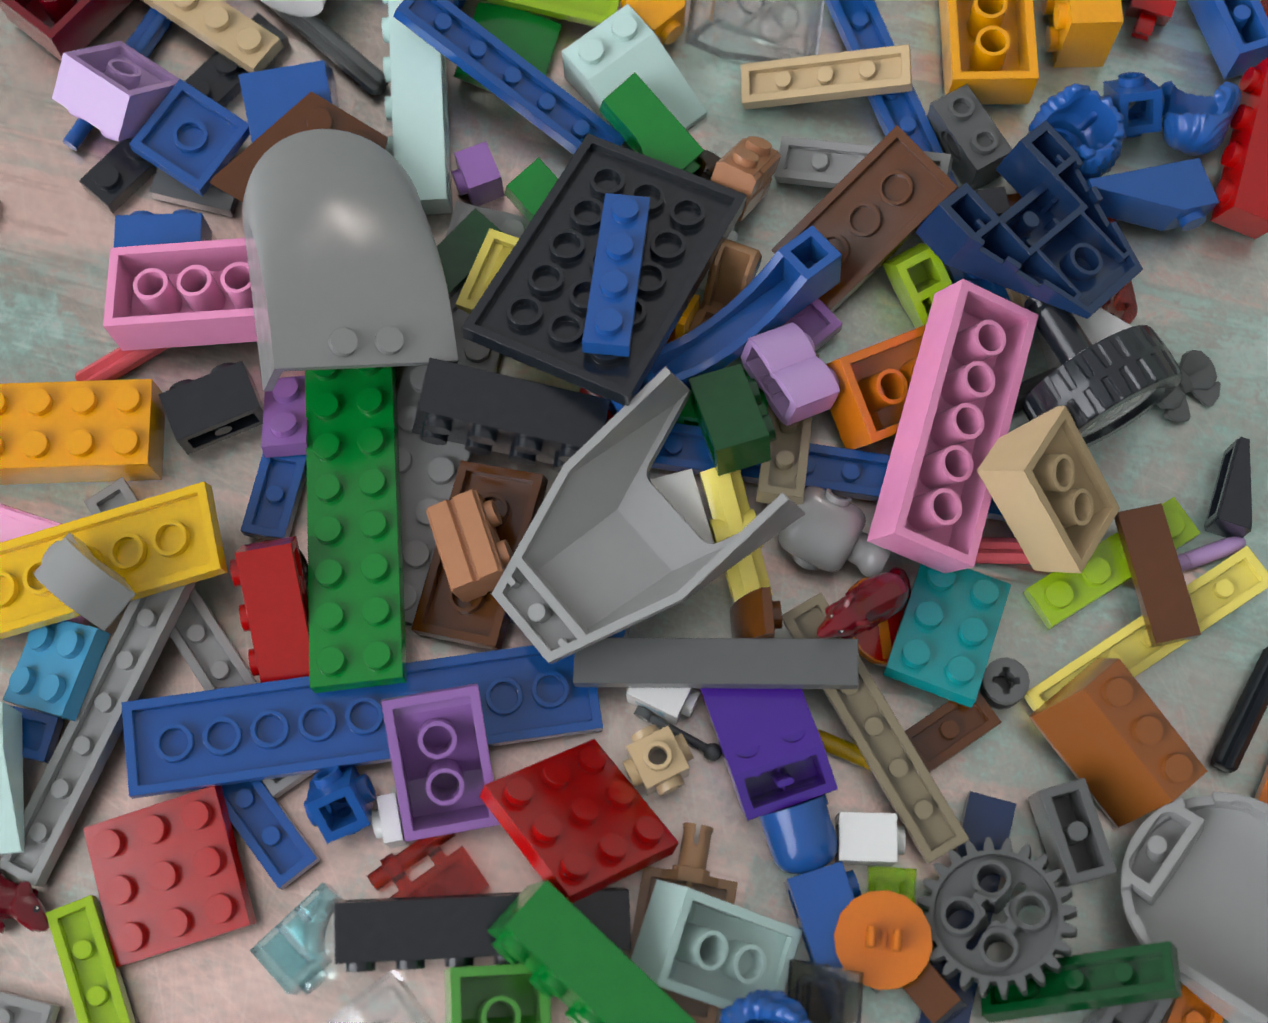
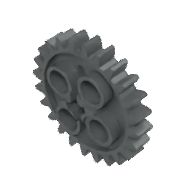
M986 837L984 850L978 852L975 846L970 841H967V855L962 858L950 849L948 854L952 865L947 868L935 862L933 866L939 877L938 881L925 878L922 881L924 888L931 893V896L917 897L918 906L929 912L924 915L931 927L933 947L937 946L929 957L932 965L946 961L947 963L942 972L944 978L949 980L958 973L961 974L960 987L964 992L971 987L973 982L979 983L982 998L987 997L991 986H998L1002 999L1007 1000L1010 985H1016L1020 993L1026 996L1028 995L1026 981L1031 978L1041 987L1046 986L1042 971L1047 968L1059 974L1061 966L1055 955L1070 957L1072 954L1071 947L1062 938L1077 937V928L1064 922L1077 917V907L1063 904L1073 897L1071 887L1056 888L1063 879L1061 869L1046 873L1045 871L1049 864L1048 856L1044 854L1033 862L1031 860V846L1026 844L1017 854L1013 852L1011 838H1006L1001 850H995L991 838ZM997 874L1006 880V884L1000 891L994 893L986 892L980 887L982 879L987 875ZM1021 884L1025 885V891L1018 894L1008 903L1016 887ZM1033 905L1041 908L1045 912V916L1039 923L1029 925L1019 920L1018 914L1020 910L1026 906ZM1004 909L1006 922L1002 924L995 920L989 925L986 913L991 911L994 914H998ZM967 910L974 915V921L965 929H955L948 924L949 918L954 912ZM983 933L975 949L968 950L966 948L967 944ZM995 942H1006L1013 948L1011 957L1003 962L992 961L986 956V952L989 946Z

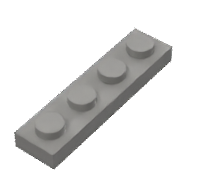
M782 136L779 149L781 158L774 177L779 183L833 189L875 146ZM923 151L948 177L950 176L953 161L951 154Z

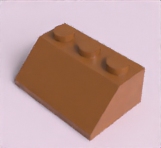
M1097 658L1029 716L1077 779H1086L1091 797L1117 828L1173 802L1208 772L1119 658Z

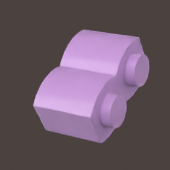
M791 322L748 338L740 356L750 378H754L758 387L764 391L772 411L783 424L788 426L832 408L840 393L838 377L833 369L816 356L812 338L807 333H804L798 325Z

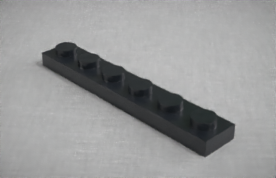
M257 13L251 20L279 37L283 45L280 52L267 65L268 67L290 46V43L284 33L261 14ZM216 51L185 82L225 108L241 92L238 74L249 72ZM134 137L120 141L79 180L83 188L112 213L145 184L158 169V167L132 151L129 143Z

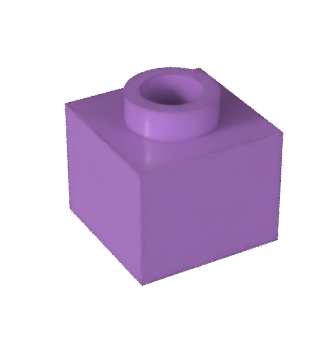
M486 141L454 153L458 169L451 171L460 196L467 193L471 204L475 206H480L505 196L501 175Z

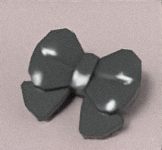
M1190 350L1182 355L1179 364L1183 374L1182 381L1172 393L1157 404L1161 409L1165 410L1163 416L1173 422L1189 421L1191 417L1185 393L1191 391L1195 398L1206 407L1213 406L1219 398L1221 384L1219 381L1216 382L1217 374L1210 358L1202 351Z

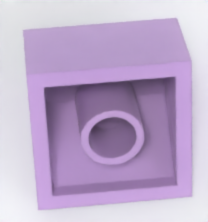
M122 41L64 52L52 99L66 107L68 112L74 117L84 119L98 128L106 138L114 141H124L136 136L179 81V78Z

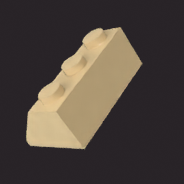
M1057 406L998 438L977 469L979 476L1034 571L1082 573L1120 510L1066 406Z

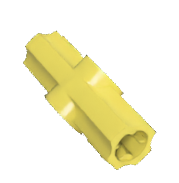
M714 467L699 473L711 516L709 527L714 544L740 533L757 517L754 509L749 507L745 484L740 473L741 470L718 476ZM763 545L726 571V580H728L733 603L756 589L771 587L761 552Z

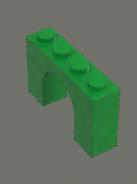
M635 72L602 101L599 112L624 138L633 151L694 174L701 167L696 160L704 152V149ZM538 157L506 186L504 194L523 216L531 222L558 178Z

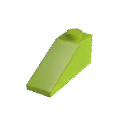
M919 243L882 264L899 302L915 329L926 325L934 294L952 285L942 260L927 244Z

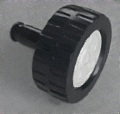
M1031 297L1025 301L1024 308L1038 314L1036 327L1061 363V366L1039 382L1024 399L1022 407L1028 421L1039 417L1057 406H1066L1087 447H1090L1147 413L1172 393L1182 381V370L1167 346L1150 326H1133L1092 344L1072 313Z

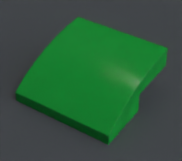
M478 2L472 19L546 75L561 24L523 10ZM456 66L453 77L489 91Z

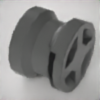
M1007 657L998 658L985 669L979 692L991 708L998 710L1009 709L1017 704L1027 693L1030 684L1029 674L1025 667L1017 660Z

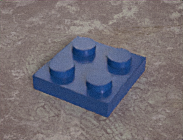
M179 79L129 145L133 152L203 197L212 185L210 184L212 178L230 162L249 137L250 131L246 121L182 79Z

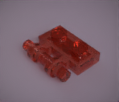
M455 833L418 839L397 855H394L393 852L380 860L382 865L367 875L377 891L389 882H394L399 891L389 898L481 894L491 887L463 846L448 856L445 854L441 846L456 836ZM426 856H429L434 866L411 881L406 870Z

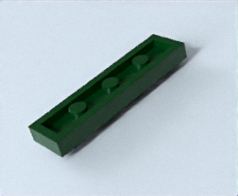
M1171 941L1071 955L1070 957H1058L1056 959L1061 966L1059 974L1047 968L1042 971L1046 986L1041 987L1031 978L1026 981L1028 995L1023 996L1016 985H1010L1007 1000L1002 999L998 986H991L987 997H981L982 1016L991 1023L1182 997L1177 948Z

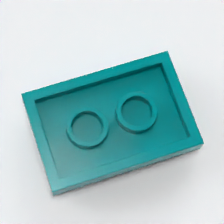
M920 564L883 675L972 708L977 699L1011 584L968 568L944 574Z

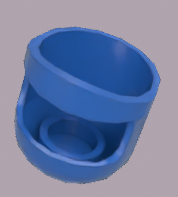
M826 794L759 817L772 858L779 869L784 872L803 874L822 868L835 858L838 851V839L827 808L829 803Z

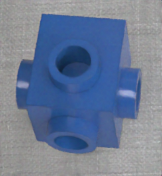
M1126 72L1118 75L1117 80L1103 81V96H1100V98L1111 97L1113 106L1117 108L1119 113L1124 115L1122 122L1125 125V138H1134L1145 133L1161 131L1162 113L1164 111L1162 88L1140 72Z
M337 765L320 770L310 780L304 808L310 822L314 827L318 826L328 844L344 836L355 834L364 827L371 825L373 801L377 799V795L367 774L360 776L355 766L339 768Z

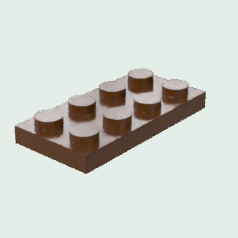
M897 125L771 251L775 254L781 247L813 225L842 254L840 283L819 297L822 303L833 313L918 230L937 205L955 192L958 186Z
M461 460L449 500L471 489L477 490L486 501L492 499L502 519V525L496 527L500 541L506 539L514 554L543 502L548 479L543 474ZM436 545L411 630L418 635L491 650H501L510 616L492 596V591L469 602L461 601L452 593Z

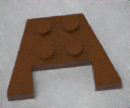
M311 91L212 178L210 184L243 202L251 173L264 153L282 139L302 131L313 129L347 131L369 139L385 150L388 137Z

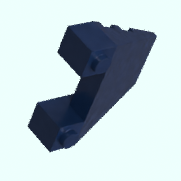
M1046 120L1022 138L996 168V171L1022 197L1017 203L998 216L966 182L939 203L915 232L945 265L1086 319L1092 316L1143 270L1117 222L1110 223L1099 203L1103 197L1096 186L1090 188L1079 170L1083 165L1079 155Z

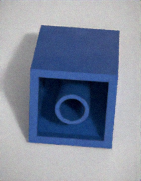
M324 60L238 74L252 143L311 91L339 108L333 69Z

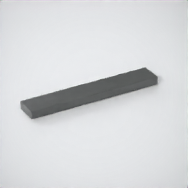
M605 638L574 654L573 684L575 687L859 689L858 639Z

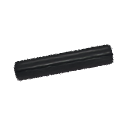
M1268 647L1263 649L1211 757V763L1222 771L1232 773L1238 769L1268 706Z

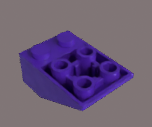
M700 688L740 808L747 821L838 790L823 742L802 689Z

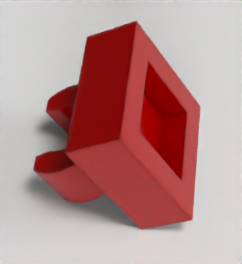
M1129 0L1125 15L1137 18L1131 37L1147 41L1148 37L1152 34L1155 24L1165 26L1171 19L1177 1Z

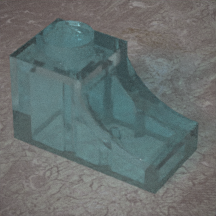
M322 882L250 950L287 994L298 995L303 991L308 995L328 976L324 969L333 960L327 955L325 948L326 929L334 912V902L344 899L327 883Z

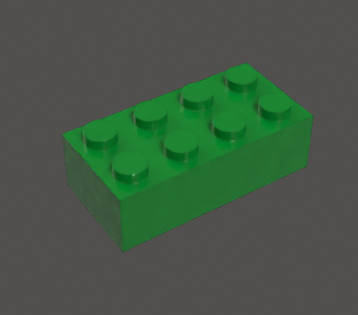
M547 880L527 886L488 930L496 938L492 944L493 948L512 965H515L517 961L522 963L532 973L528 979L529 982L542 995L550 1000L555 996L569 1008L565 1016L571 1023L696 1022Z

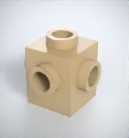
M656 724L641 729L631 736L633 743L626 746L629 759L623 761L622 764L634 788L642 784L647 796L658 792L659 796H664L685 785L683 778L689 776L690 770L687 762L694 758L682 733L674 736L669 725L658 730ZM661 749L667 754V759L663 764L655 765L650 762L649 754Z

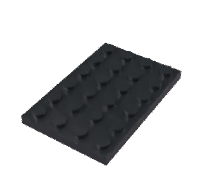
M587 134L463 324V338L621 405L629 406L714 262L722 243L728 238L746 206L747 195ZM605 193L650 197V212L629 357L583 353L582 351L583 333Z

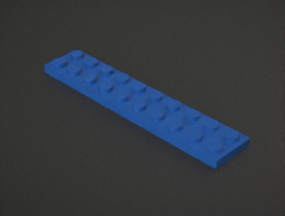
M534 645L408 662L407 683L314 693L310 689V676L121 702L129 797L135 799L203 789L210 786H225L315 773L337 765L339 768L390 762L391 756L381 703L382 699L478 683L488 747L602 731L603 723L597 687L574 686V654L550 664Z

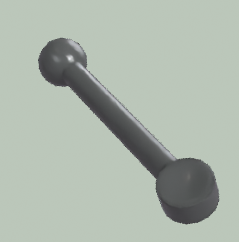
M638 705L633 713L645 722H650L653 725L656 724L660 729L669 725L674 736L682 733L687 744L702 751L707 760L716 761L721 757L722 752L718 744H707L659 718L642 706Z

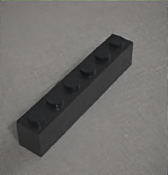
M625 887L603 888L572 903L620 950L631 949L629 889ZM521 892L336 900L334 902L335 964H346V972L376 970V962L395 961L396 969L398 970L425 968L426 959H445V967H467L474 965V957L494 956V964L496 965L511 964L493 948L492 944L496 938L488 930Z

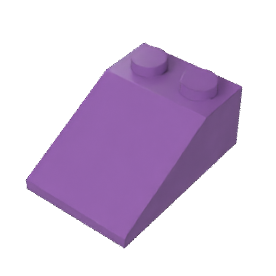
M478 683L382 699L381 703L405 842L501 825L479 797L484 785L494 781Z

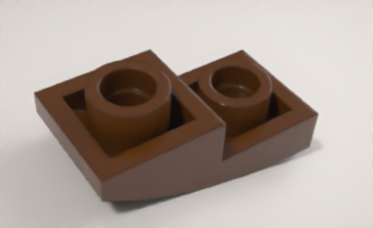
M771 587L756 589L739 598L731 606L732 638H774L775 629H782L780 600L772 601Z

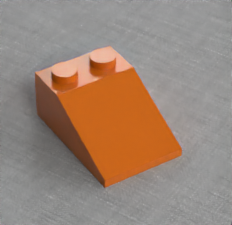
M926 325L826 364L834 370L839 381L840 393L830 411L846 449L854 450L897 433Z

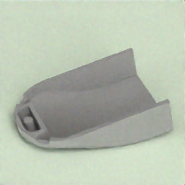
M335 129L302 131L282 139L266 151L251 173L246 186L242 208L263 392L273 391L283 371L428 365L429 358L457 364L459 360L453 317L440 255L417 190L401 164L389 152L371 140L357 134Z
M1213 792L1212 795L1185 800L1183 797L1176 799L1152 813L1137 829L1129 842L1121 872V898L1127 921L1141 945L1171 941L1178 952L1180 982L1229 1023H1268V804L1248 796L1227 792Z

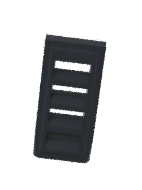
M1240 437L1224 451L1204 525L1207 532L1225 538L1232 536L1243 538L1251 532L1250 439Z

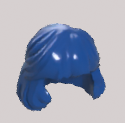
M1167 81L1160 86L1163 89L1164 95L1162 132L1167 145L1190 156L1205 155L1218 148L1224 141L1229 130L1228 126L1240 105L1242 97L1240 88L1234 83L1224 82L1215 90L1214 96L1205 97L1185 93L1177 89L1172 81Z

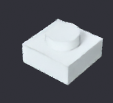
M390 793L376 796L378 809L372 810V825L375 837L377 839L383 837L384 844L390 848L409 845V841L405 842L397 794Z

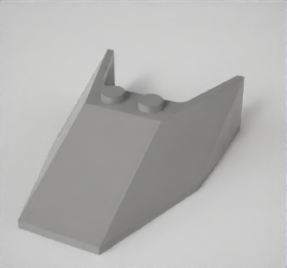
M667 367L663 368L632 398L629 406L625 405L563 465L492 592V596L550 664L684 602L806 514L782 492L740 533L715 544L706 543L652 484L649 477V472L692 394V391Z

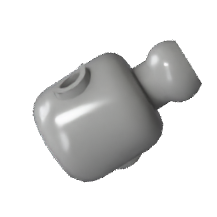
M818 486L805 487L803 504L798 506L806 514L778 534L780 545L793 555L792 559L794 562L809 570L819 568L827 572H835L840 570L848 560L857 565L863 575L872 577L881 573L891 554V551L867 541L869 534L862 531L866 523L865 514L859 507L851 503V498L843 499L833 494L830 489L827 488L825 490Z

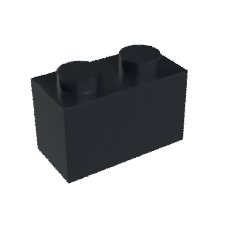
M243 361L220 364L213 368L208 375L195 380H181L173 384L168 391L158 394L175 439L187 455L263 424L264 406L253 378Z

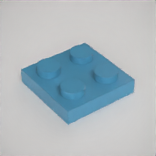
M62 621L31 630L16 669L9 679V685L3 700L16 706L75 722L111 634L96 627L69 621Z

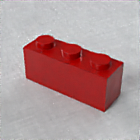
M297 536L242 545L235 552L236 559L230 560V572L234 586H241L245 604L239 605V615L243 631L251 632L254 648L249 649L248 659L252 675L259 676L261 683L310 676L309 600Z

